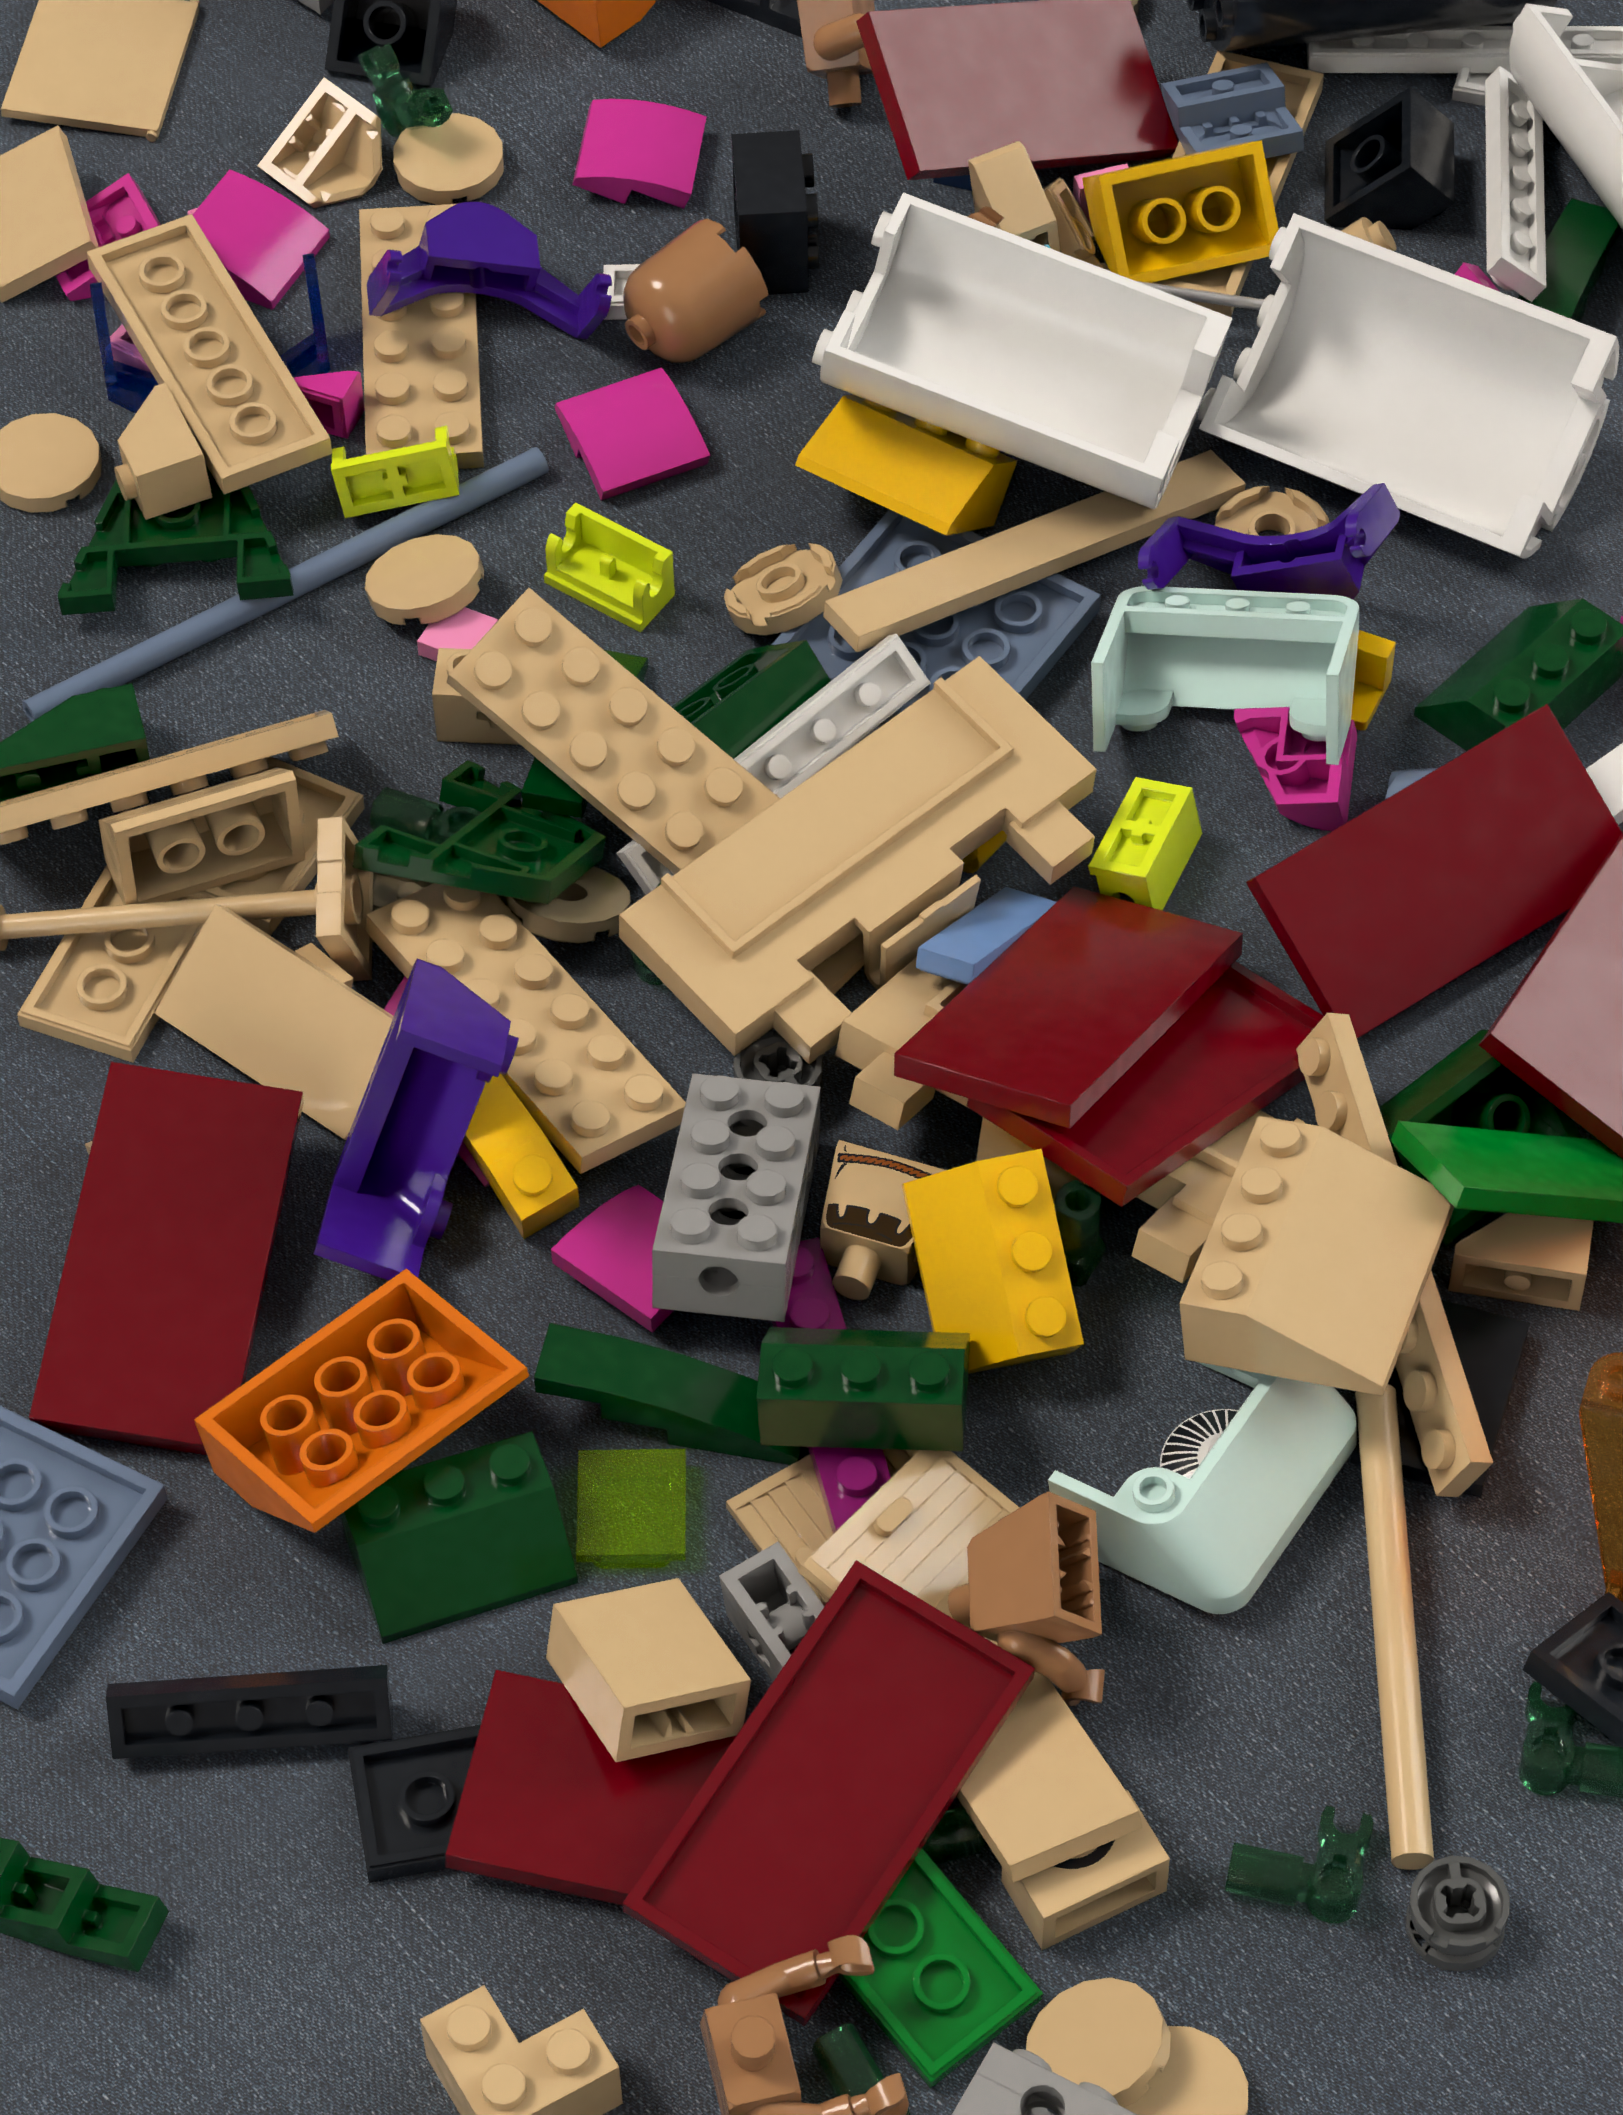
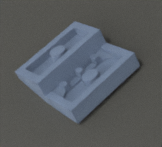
M1267 62L1161 83L1162 96L1186 155L1262 140L1265 159L1304 151L1303 130L1285 106V86Z

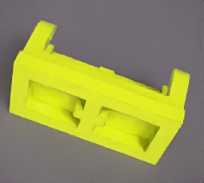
M447 425L435 428V441L349 459H346L344 446L332 449L331 472L345 518L460 495L457 457L454 447H450Z
M575 502L566 512V535L563 541L552 533L548 536L545 548L547 572L544 574V583L641 633L675 595L673 552Z
M1135 777L1088 865L1090 875H1095L1097 878L1100 894L1120 899L1121 895L1118 892L1130 896L1136 904L1163 911L1202 835L1193 789L1191 787Z

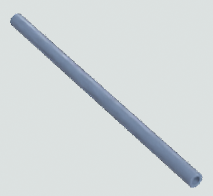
M533 447L459 484L460 495L423 502L290 568L289 571L294 589L293 596L240 600L239 594L22 701L23 710L31 723L71 696L93 692L101 688L122 686L381 557L394 546L413 538L421 537L547 474L549 471L547 461L543 453L537 447Z

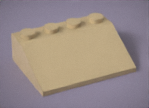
M1258 1116L1179 1303L1185 1360L1383 1396L1454 1206L1430 1182L1323 1126Z

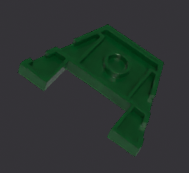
M206 465L212 498L145 520L135 498L127 501L124 499L116 479L94 521L96 532L89 545L81 547L74 560L76 571L70 583L63 582L58 591V601L62 615L115 611L117 569L119 567L139 565L155 567L163 563L198 560L213 562L221 558L237 557L236 584L240 600L293 596L294 589L290 571L287 565L283 564L271 531L267 530L262 520L259 506L249 485L223 494Z
M467 760L442 779L439 801L479 814L477 817L442 844L381 825L355 844L353 867L364 871L518 898L532 903L548 904L603 859L606 836L570 816L546 811L540 812L536 809L523 807L521 788L508 781L501 782L500 788L484 780V767Z

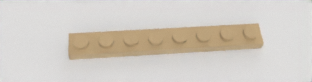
M1326 1013L1296 1049L1299 1067L1305 1076L1315 1108L1317 1124L1397 1165L1349 1014ZM1430 1271L1395 1366L1402 1385L1404 1402L1410 1411L1421 1446L1422 1459L1428 1468L1435 1494L1442 1497H1459L1493 1464V1460L1432 1271Z

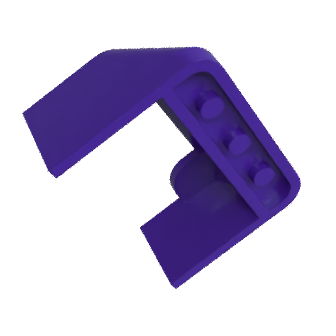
M418 958L413 965L340 1155L314 1250V1255L386 1280L392 1279L405 1269H408L418 1278L424 1248L429 1236L438 1240L441 1239L453 1207V1203L443 1200L447 1179L485 1083H489L492 1076L498 1077L499 1073L507 1074L519 1040L518 1037L509 1035L511 1021L440 966Z

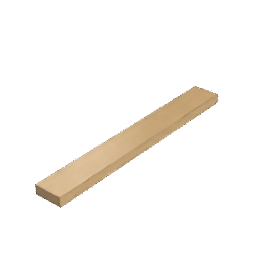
M1212 450L1177 463L1162 499L1155 509L1104 491L828 599L824 604L823 617L858 653L877 645L888 635H903L1149 537L1168 518L1180 516L1194 519L1217 510L1234 494L1244 491L1246 483Z

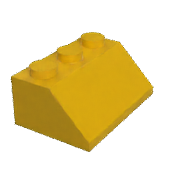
M1262 140L1234 144L1082 178L1093 235L1109 270L1135 281L1153 283L1269 257L1272 241L1279 230Z
M852 394L843 396L799 453L795 466L948 536L994 526L1017 460L999 453L1000 450Z
M1042 1149L975 1161L902 1184L932 1331L970 1333L968 1374L1070 1354L1084 1344Z

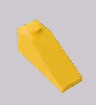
M499 1073L498 1077L492 1076L490 1082L485 1083L463 1143L519 1233L525 1239L578 1208V1187L544 1132L502 1074Z

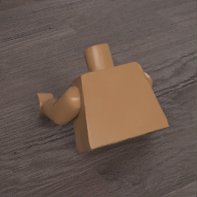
M797 0L807 71L827 79L829 106L831 108L861 105L859 75L871 74L873 72L856 21L868 11H875L874 0Z
M1048 1491L1011 1514L1001 1518L998 1522L971 1539L967 1547L968 1583L951 1590L948 1595V1607L954 1620L966 1627H971L979 1635L996 1641L999 1647L1034 1667L1035 1672L1047 1677L1062 1691L1061 1697L1067 1706H1076L1080 1701L1098 1704L1102 1703L1105 1670H1086L1083 1663L1070 1650L1058 1644L1102 1635L1096 1511Z
M846 1935L833 1939L827 1943L829 1948L827 1952L819 1953L818 1950L814 1949L779 1961L726 1984L719 1994L718 2006L704 2009L700 2028L721 2115L907 2114L909 2102L901 2073L892 2074L882 2079L865 2094L852 2097L848 2094H843L820 2104L801 2103L800 2085L778 1998L821 1986L826 1983V1978L833 1974L841 1973L849 1976L874 1974L870 1949L861 1937Z

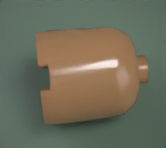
M710 219L697 221L640 264L629 275L622 294L625 315L627 317L625 328L631 340L640 349H649L653 354L671 363L689 362L708 353L766 314V310L760 307V301L768 296V290L759 268L745 247L734 252L728 243L719 236L726 231L725 227L720 223Z

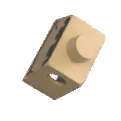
M842 1140L838 1141L820 1227V1248L823 1249L828 1265L838 1267L832 1281V1285L837 1292L850 1299L864 1300L869 1297L876 1279L897 1285L911 1282L919 1270L902 1184L946 1170Z

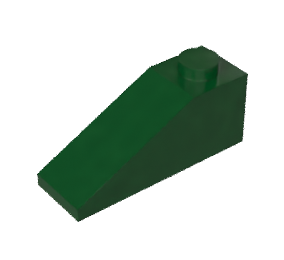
M133 683L112 688H101L93 692L71 696L1 741L0 802L149 760L146 736Z

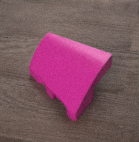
M1289 707L1235 709L1234 720L1236 727L1279 813L1299 824L1320 830L1333 831L1346 823L1348 820L1358 735L1354 720H1351L1339 765L1326 764V741H1311L1304 738L1302 733L1295 731L1289 723Z

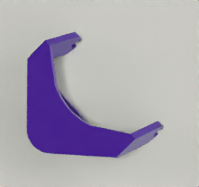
M463 202L448 208L427 221L419 246L403 256L401 251L388 249L367 281L369 315L381 317L435 294L451 292L476 293L502 298L519 304L573 337L588 339L609 312L612 296L607 295L608 287L612 286V279L609 274L596 273L583 291L577 295L540 267L536 234L498 207L482 202Z
M1385 483L1372 485L1332 522L1316 529L1295 534L1278 536L1249 535L1180 516L1171 517L1140 548L1138 569H1147L1148 571L1147 578L1142 580L1143 585L1148 590L1164 588L1189 559L1231 574V578L1238 590L1339 595L1354 600L1360 591L1365 565L1399 522L1400 511Z

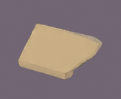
M324 77L257 166L313 208L362 197L375 185L382 171L381 119Z

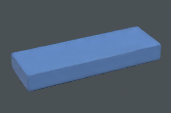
M1004 887L919 946L916 968L923 972L968 985L1045 914L1056 901Z

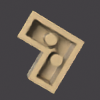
M485 1985L420 2019L426 2057L460 2115H603L623 2104L619 2066L584 2008L520 2043Z

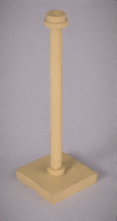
M342 816L318 818L317 883L314 890L6 914L4 907L0 904V951H4L7 948L9 939L204 924L214 905L217 904L227 907L245 920L316 915V938L330 958L354 978L353 981L372 980V938L365 930L366 914L373 911V872L353 867L355 844L359 841Z

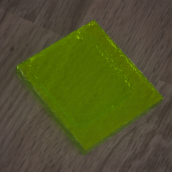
M686 1449L578 1450L577 1562H593L595 1566L602 1569L662 1568L671 1561H686Z

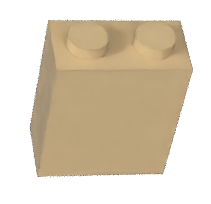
M679 1578L553 1604L546 1659L615 1762L736 1736L745 1721L751 1679Z

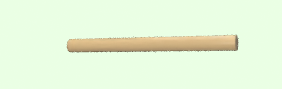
M1388 1384L1383 1396L1358 1391L1355 1392L1391 1862L1394 1867L1399 1869L1417 1870L1426 1867L1434 1861L1397 1400L1395 1388Z

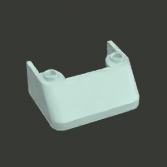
M1145 586L1123 591L1117 597L1091 662L1093 751L1106 752L1116 725H1121L1130 731L1151 730L1157 726L1158 722L1168 717L1172 706L1234 710L1289 707L1290 726L1295 731L1302 733V736L1308 740L1326 741V764L1339 765L1351 724L1359 636L1358 603L1348 597L1326 594L1164 587L1148 590Z
M1197 1362L1254 1389L1190 1479L1165 1468H1145L1132 1474L1123 1483L1114 1497L1056 1470L1048 1479L1051 1493L1096 1511L1099 1562L1205 1612L1227 1614L1241 1609L1249 1602L1347 1461L1357 1444V1423L1353 1409L1334 1387Z

